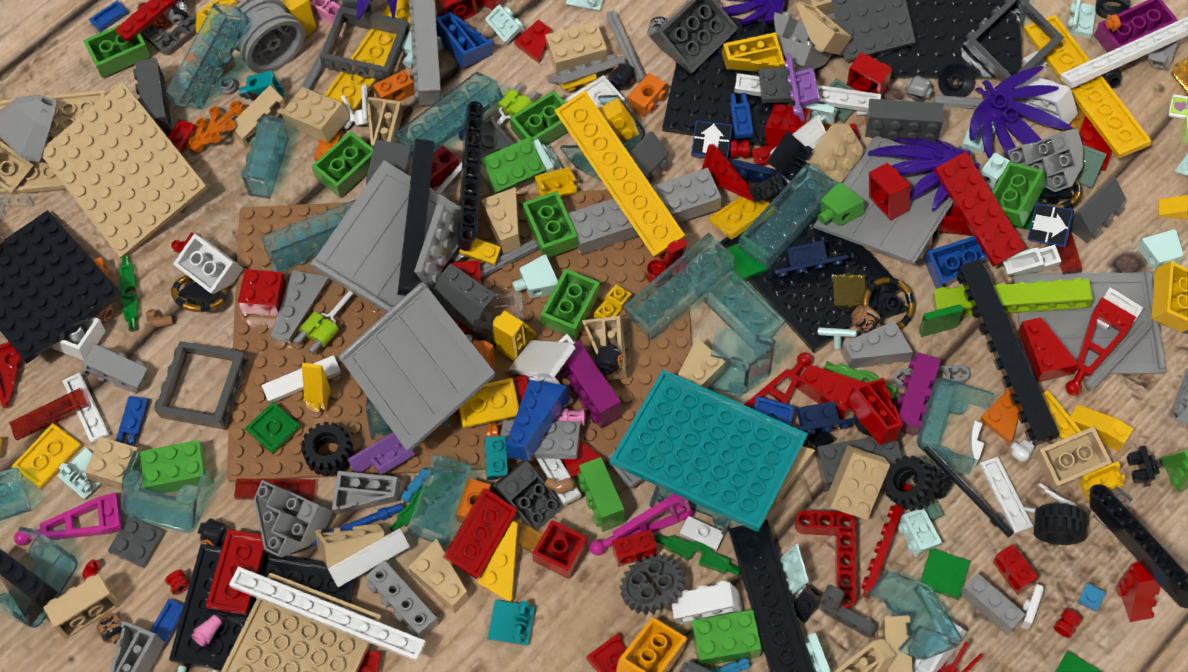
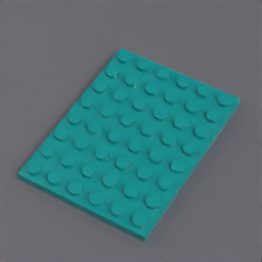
M662 370L610 459V465L759 532L808 433Z

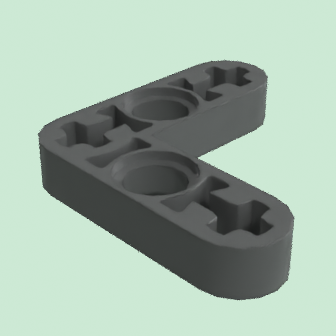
M196 16L188 17L169 34L164 33L154 23L148 26L149 31L144 29L140 34L162 54L172 55L198 34L196 26H194L196 25ZM179 33L185 34L183 38H176ZM155 34L160 35L158 39H151Z
M828 585L822 594L819 609L824 614L861 635L872 638L877 627L869 620L842 607L843 591L833 585Z

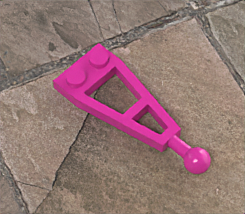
M115 492L97 497L40 523V529L30 532L19 530L14 535V541L17 545L24 546L31 539L41 537L43 541L103 535L121 530L119 496ZM98 508L99 526L74 529L73 518ZM65 523L66 530L49 531V529Z
M674 493L671 494L668 498L614 530L613 536L603 541L599 539L593 540L590 543V552L596 556L602 555L605 549L612 545V540L650 529L653 533L687 519L688 516H693L688 500ZM669 509L670 516L645 525L646 522Z

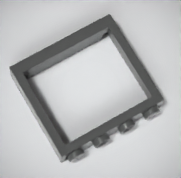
M1004 0L1005 4L1001 8L997 6L991 12L992 17L989 20L985 18L978 25L980 28L976 32L972 30L966 36L967 41L964 45L1001 82L1012 75L976 39L1014 3L1051 39L1018 72L1033 68L1064 38L1027 0Z
M340 6L320 55L322 67L329 68V70L342 71L346 74L351 73L361 77L374 78L378 81L392 76L402 51V44L409 32L408 21L399 18L393 19L390 16L367 11L363 13L360 20H357V9ZM344 23L396 34L384 66L331 55Z
M180 341L178 347L174 350V358L168 367L165 382L162 383L161 394L155 402L154 411L163 419L225 430L249 359L244 352ZM188 353L233 361L214 416L169 408Z

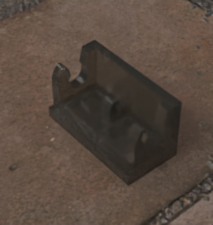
M482 311V315L488 317V320L475 319L473 322L476 340L487 341L495 348L493 321L499 314L495 315Z

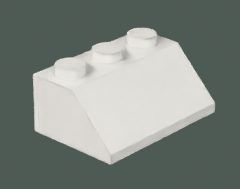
M195 233L173 263V265L211 294H215L233 284L244 269L206 239Z

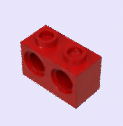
M444 145L439 147L433 154L431 173L435 174L431 175V189L441 185L459 166L458 158Z
M651 529L612 540V550L618 567L634 563L635 560L641 561L643 556L646 559L650 558L651 554L654 557L657 556V547Z
M1014 544L996 554L992 562L1017 595L1033 586L1038 578Z

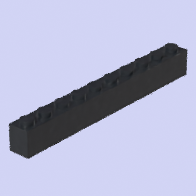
M982 259L959 266L956 274L959 284H963L965 289L964 296L972 305L971 311L974 318H978L980 323L979 330L988 341L986 342L988 351L990 353L993 352L995 367L1003 375V385L1011 393L1009 395L1013 406L1016 405L1019 411L1017 412L1018 419L1026 427L1025 434L1028 441H1032L1033 445L1036 446L1056 439L1059 431Z

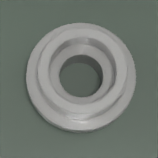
M230 77L221 78L218 83L219 91L223 94L232 93L236 89L235 81Z

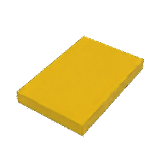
M740 196L709 217L708 220L711 225L732 240L775 211V208L766 199L755 203Z
M513 378L487 383L459 408L463 429L516 417L519 405Z
M52 423L12 465V468L42 490L60 471L59 466L62 463L67 464L82 448V445Z

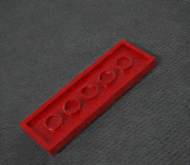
M967 151L933 170L993 267L1026 248Z

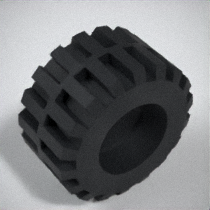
M324 422V425L320 426V423H318L316 428L313 429L311 427L308 429L309 434H304L305 440L301 442V451L311 471L314 470L315 474L319 475L322 473L325 477L328 474L336 476V472L343 471L344 467L348 468L350 466L348 459L354 454V449L348 432L344 431L341 425L337 427V424L334 422L331 425L328 422ZM326 443L338 445L336 451L331 455L322 456L317 454L319 448Z
M906 455L903 456L902 460L900 458L895 459L896 463H890V469L883 481L885 483L883 490L886 491V496L905 510L915 511L916 508L922 510L924 505L928 507L930 505L929 501L931 499L934 501L936 498L934 494L939 491V488L936 487L940 485L937 473L925 461L911 455L909 458ZM918 475L916 486L912 490L904 492L906 481L911 476Z
M1063 503L1046 504L1036 508L1034 536L1037 539L1055 545H1073L1081 543L1086 539L1087 513L1085 510Z

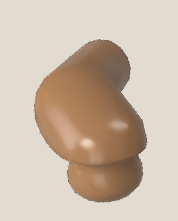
M154 309L146 312L147 321L155 327L174 324L172 315L161 317L156 314Z
M549 477L545 482L546 487L559 494L571 491L576 485V481L571 477L561 481H556Z

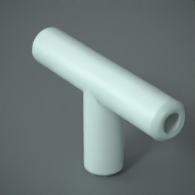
M819 327L818 335L834 336V348L840 349L842 347L841 337H857V330Z

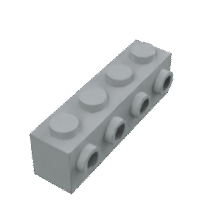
M385 560L366 575L368 580L366 585L373 593L377 592L381 596L379 599L386 608L390 606L394 610L393 616L399 622L403 621L407 625L406 630L410 635H416L422 639L439 625L437 617Z

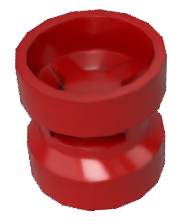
M730 140V158H737L739 156L749 159V140H743L742 142Z
M652 260L647 265V280L652 285H660L665 280L666 268L662 261Z
M1064 609L1060 615L1061 619L1056 621L1053 629L1061 636L1071 638L1075 632L1074 628L1080 625L1082 619L1077 613Z

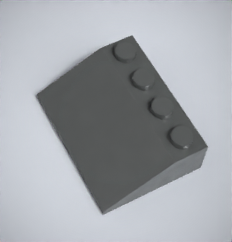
M687 0L650 37L664 53L689 73H693L738 27L716 0Z

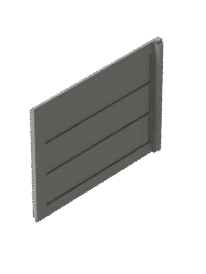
M876 136L842 183L864 200V214L841 226H837L831 220L825 224L817 220L813 228L914 265L952 206L953 201L948 195L941 205L932 212L935 194L941 184L939 182L925 193L911 200L908 212L890 221L869 198V172L887 162L892 166L897 163L919 159L868 156V152L873 149L902 145ZM933 171L901 175V177L909 182L911 191L923 177Z
M384 160L310 266L387 313L405 297L397 295L411 176ZM429 189L424 241L437 204L444 205L457 223L459 220V206L432 189ZM458 229L454 234L452 247L447 255V262L458 247Z
M1152 271L1014 275V284L1017 282H1049L1057 279L1064 281L1075 278L1089 279L1093 298L1090 308L1017 313L1019 328L1022 321L1041 317L1076 361L1090 316L1098 301L1104 296L1109 287L1142 306V311L1134 324L1131 325L1128 333L1091 374L1095 373L1143 321L1150 324V330L1109 374L1166 373L1160 324L1151 319L1154 290ZM1095 325L1090 341L1105 349L1120 331L1111 326L1104 330L1100 326ZM1020 338L1021 349L1033 373L1032 367L1030 365L1029 359L1027 357L1026 351ZM1088 349L1083 365L1089 368L1099 355Z
M423 282L419 283L338 357L406 451L414 449L494 378L496 374Z

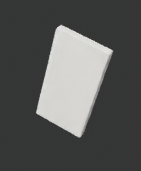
M530 340L508 370L512 374L554 378L575 350V346L572 343Z

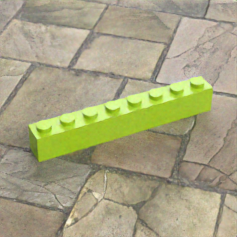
M1075 278L1065 281L1057 279L1049 282H1017L1015 284L999 283L993 285L1006 314L1090 308L1093 300L1089 279ZM963 286L934 289V311L961 304L963 309L961 317L973 316L971 311L972 305L964 296L965 289Z

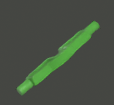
M826 361L824 369L859 381L871 382L879 379L872 372L855 370L842 363H839L837 366ZM885 383L886 390L890 391L891 402L893 399L897 401L899 393L896 392L897 388Z

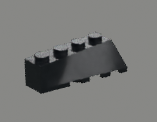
M0 548V579L28 624L32 625L44 611L43 607L48 605V602L58 592Z

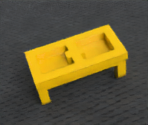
M570 167L535 176V188L539 197L558 191L560 197L577 193V187L573 182L576 179Z
M1118 461L1081 477L1078 485L1087 501L1090 500V488L1093 485H1104L1110 491L1124 486L1123 482L1126 476L1125 474L1120 475L1119 469L1121 465Z

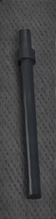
M929 444L923 449L990 519L989 522L994 527H998L1007 537L1014 533L1003 521L1004 518L999 513H995Z

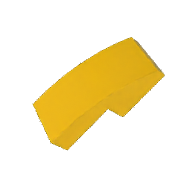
M616 284L606 295L605 301L594 312V317L597 319L618 316L632 293Z

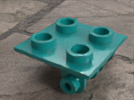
M495 600L487 640L528 646L535 606L528 605L529 602L524 600L520 604Z

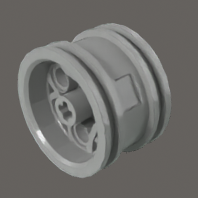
M242 0L231 10L223 26L225 39L232 48L240 52L243 61L256 73L275 71L283 67L296 56L305 39L303 26L296 17L288 14L287 8L281 0Z

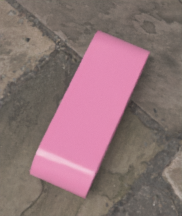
M309 0L312 5V14L333 25L340 5L334 1L330 2V0Z

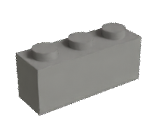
M978 573L963 587L960 594L1007 636L1022 622L1026 615Z

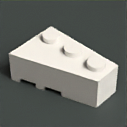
M1035 75L1028 81L1014 87L1015 89L1031 85L1058 86V90L1043 95L1017 99L1023 101L1024 104L1043 110L1067 124L1078 114L1072 91L1066 85H1061Z
M727 581L717 582L716 585L710 587L706 585L698 586L696 590L680 591L682 597H675L677 603H672L673 616L679 624L691 623L692 620L743 611L741 593Z

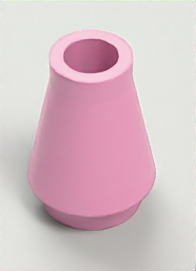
M213 615L194 629V633L191 636L199 645L205 646L210 643L222 622Z

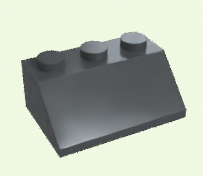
M652 131L629 152L650 184L655 182L659 174L669 166V152Z
M1112 176L1076 212L1070 231L1086 243L1092 238L1095 240L1102 232L1101 229L1103 227L1107 228L1112 223V218L1115 215L1119 216L1125 209L1126 197L1115 177Z
M451 263L438 277L432 291L448 314L473 332L498 304L496 294Z

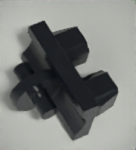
M1140 446L1137 451L1128 453L1126 457L1129 466H1139V470L1132 472L1133 483H1143L1144 487L1151 486V482L1155 480L1154 475L1159 474L1158 468L1163 466L1162 460H1155L1154 455L1148 456L1146 446Z

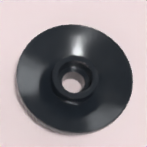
M960 63L946 66L938 77V87L944 96L966 97L974 85V76L971 70ZM953 78L957 79L956 85L952 84Z

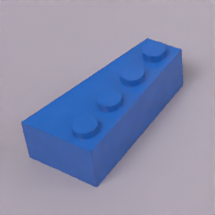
M974 236L929 250L923 259L936 289L948 287L956 282L959 266L978 259H982L983 264L989 261Z
M529 380L505 444L509 458L529 461L542 442L541 438L545 433H548L554 419L559 417L562 412L561 409L569 402L570 396L567 386Z

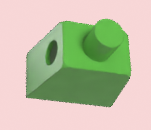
M839 182L821 199V213L817 215L818 220L822 224L831 220L837 226H841L864 214V200Z

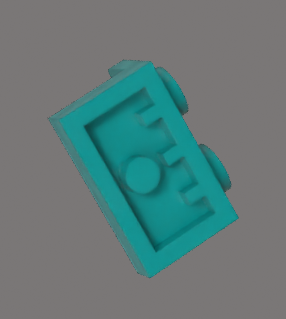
M505 436L485 437L486 481L494 480L497 476H507L508 474Z

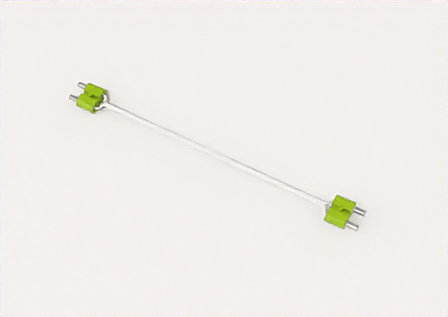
M521 83L514 89H509L496 103V107L502 115L496 123L500 126L505 119H510L512 115L532 104L538 93L533 91L529 97L519 96V92L524 88ZM462 162L438 188L437 193L441 194L462 170ZM349 291L329 314L313 312L299 328L300 334L293 340L294 343L299 345L305 337L313 339L315 342L308 349L311 354H314L320 346L325 347L339 331L336 320L333 318L334 315L354 293ZM323 316L330 317L332 321L328 319L325 320Z

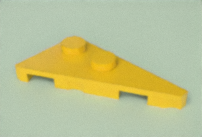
M514 521L477 582L509 602L513 601L514 569L516 567L517 554L516 542L518 539V523Z

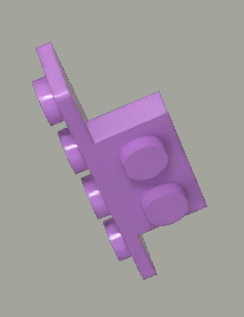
M787 53L785 66L787 72H790L787 78L789 85L793 88L790 91L792 101H795L796 104L793 106L795 116H799L802 122L805 121L802 106L820 101L813 67L796 72L793 58L790 53Z
M391 433L350 457L348 462L354 473H360L373 465L379 474L382 475L415 454L413 450L406 451L396 435Z

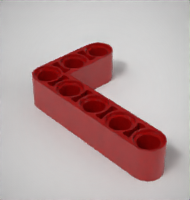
M800 511L796 516L794 525L798 533L835 536V587L842 590L844 593L843 598L850 601L849 605L842 603L841 606L852 611L856 600L854 516L836 511ZM807 520L809 524L802 525L799 521ZM820 521H827L830 525L823 526L820 524ZM845 521L849 523L850 526L844 527L840 524V522ZM846 540L850 545L843 546L840 541ZM845 559L848 560L850 564L843 565L840 561ZM847 579L850 584L844 585L840 580Z

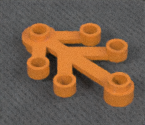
M238 100L233 101L230 104V110L219 120L218 117L221 114V110L218 106L211 107L209 110L211 115L209 124L203 117L195 122L198 128L195 136L189 140V150L200 152L205 147V144L218 143L222 139V135L219 132L232 131L236 127V123L229 118L233 115L238 117L246 109L244 104Z

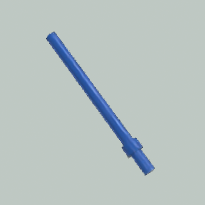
M401 503L389 508L383 507L378 509L376 513L338 528L341 531L353 530V526L367 525L380 519L383 521L388 519L390 515L402 511L403 507ZM316 539L311 543L310 546L305 547V548H303V549H300V550H298V551H295V552H293V553H290V555H292V554H294V553H297V552H299V551H302V550H304V549H307V548H309V547H312V546H314V545H317Z

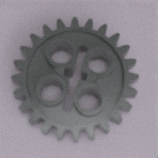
M651 554L648 560L644 556L642 557V562L635 560V567L629 565L631 571L624 572L626 578L621 579L623 585L619 586L622 591L620 594L626 606H629L631 611L635 609L637 614L643 611L645 616L649 611L655 615L658 609L663 613V607L671 609L669 604L671 602L677 603L675 597H682L680 591L685 590L683 586L686 583L685 574L680 564L676 563L674 558L670 560L668 555L662 558L661 554L654 558ZM644 573L648 574L653 584L658 588L659 592L662 594L661 596H658V594L655 592L654 588L648 582Z

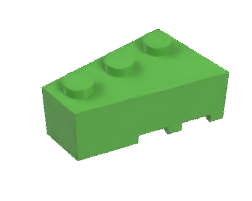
M1188 448L1160 457L1159 460H1162L1163 467L1169 475L1171 485L1178 492L1188 489Z

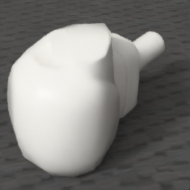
M1023 440L1021 443L1014 441L1010 446L1012 448L1011 455L1020 462L1028 461L1035 449L1032 441Z

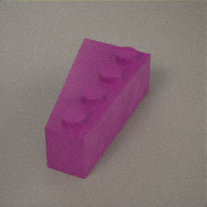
M920 352L917 353L915 358H911L908 366L911 372L910 375H906L902 386H905L904 393L899 394L896 403L899 404L898 414L903 424L900 432L915 436L921 428V420L927 408L925 403L928 402L931 395V385L934 384L940 359Z

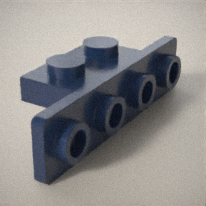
M728 158L730 164L744 180L760 183L779 174L785 186L784 189H788L783 175L776 169Z
M824 240L786 248L789 267L773 270L772 274L782 277L789 275L788 271L796 270V273L807 271V267L810 266L819 269L826 267L825 263L832 262L833 265L844 263L843 259L849 257L848 255L827 259Z
M835 401L798 407L796 409L800 427L797 429L808 433L807 436L814 435L816 431L822 430V433L831 432L837 427H840V430L852 427L851 424L857 422L856 417L839 420Z

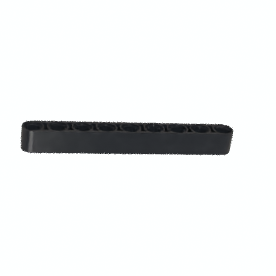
M472 101L468 104L464 121L457 245L463 251H470L474 247L477 236L484 113L483 105L478 101Z
M417 138L415 140L397 295L406 296L419 284V277L414 271L424 243L435 141Z
M1093 485L1090 488V509L1173 601L1182 608H1188V573L1106 486Z

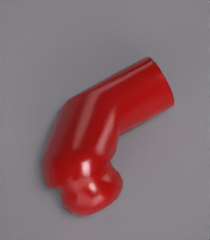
M191 232L183 242L174 240L171 243L172 249L177 253H181L194 233Z
M92 559L86 564L82 572L84 581L88 577L97 574L100 565L97 560Z

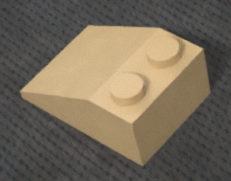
M798 2L796 6L810 41L815 44L814 47L822 53L825 51L831 55L833 53L840 55L852 36L816 6Z
M0 141V188L11 194L34 165L25 158L20 157L14 150Z

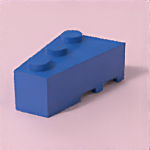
M451 12L436 18L437 36L441 38L442 43L462 69L492 56L494 41L491 39L487 40L481 36V32L472 30L466 22Z

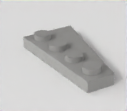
M617 54L606 56L607 59L592 60L590 64L576 65L575 68L564 69L558 73L547 75V80L549 83H565L615 67L619 63L625 64L624 56H617Z
M292 271L271 333L272 340L288 343L292 341L301 327L303 319L310 313L315 300H318L324 286H327L330 279L328 277Z

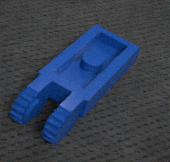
M741 93L742 103L736 104L735 94H730V109L735 139L753 137L749 103H747L746 93Z
M128 397L116 436L117 442L123 443L125 436L129 435L127 445L135 446L149 405L147 398Z

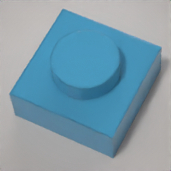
M1087 583L1077 603L1097 612L1106 592Z

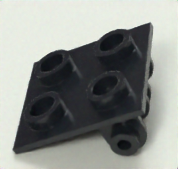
M786 131L767 162L792 182L794 178L798 177L797 175L800 170L804 168L803 164L806 165L807 162L805 160L813 154V149L810 146H804L790 132Z

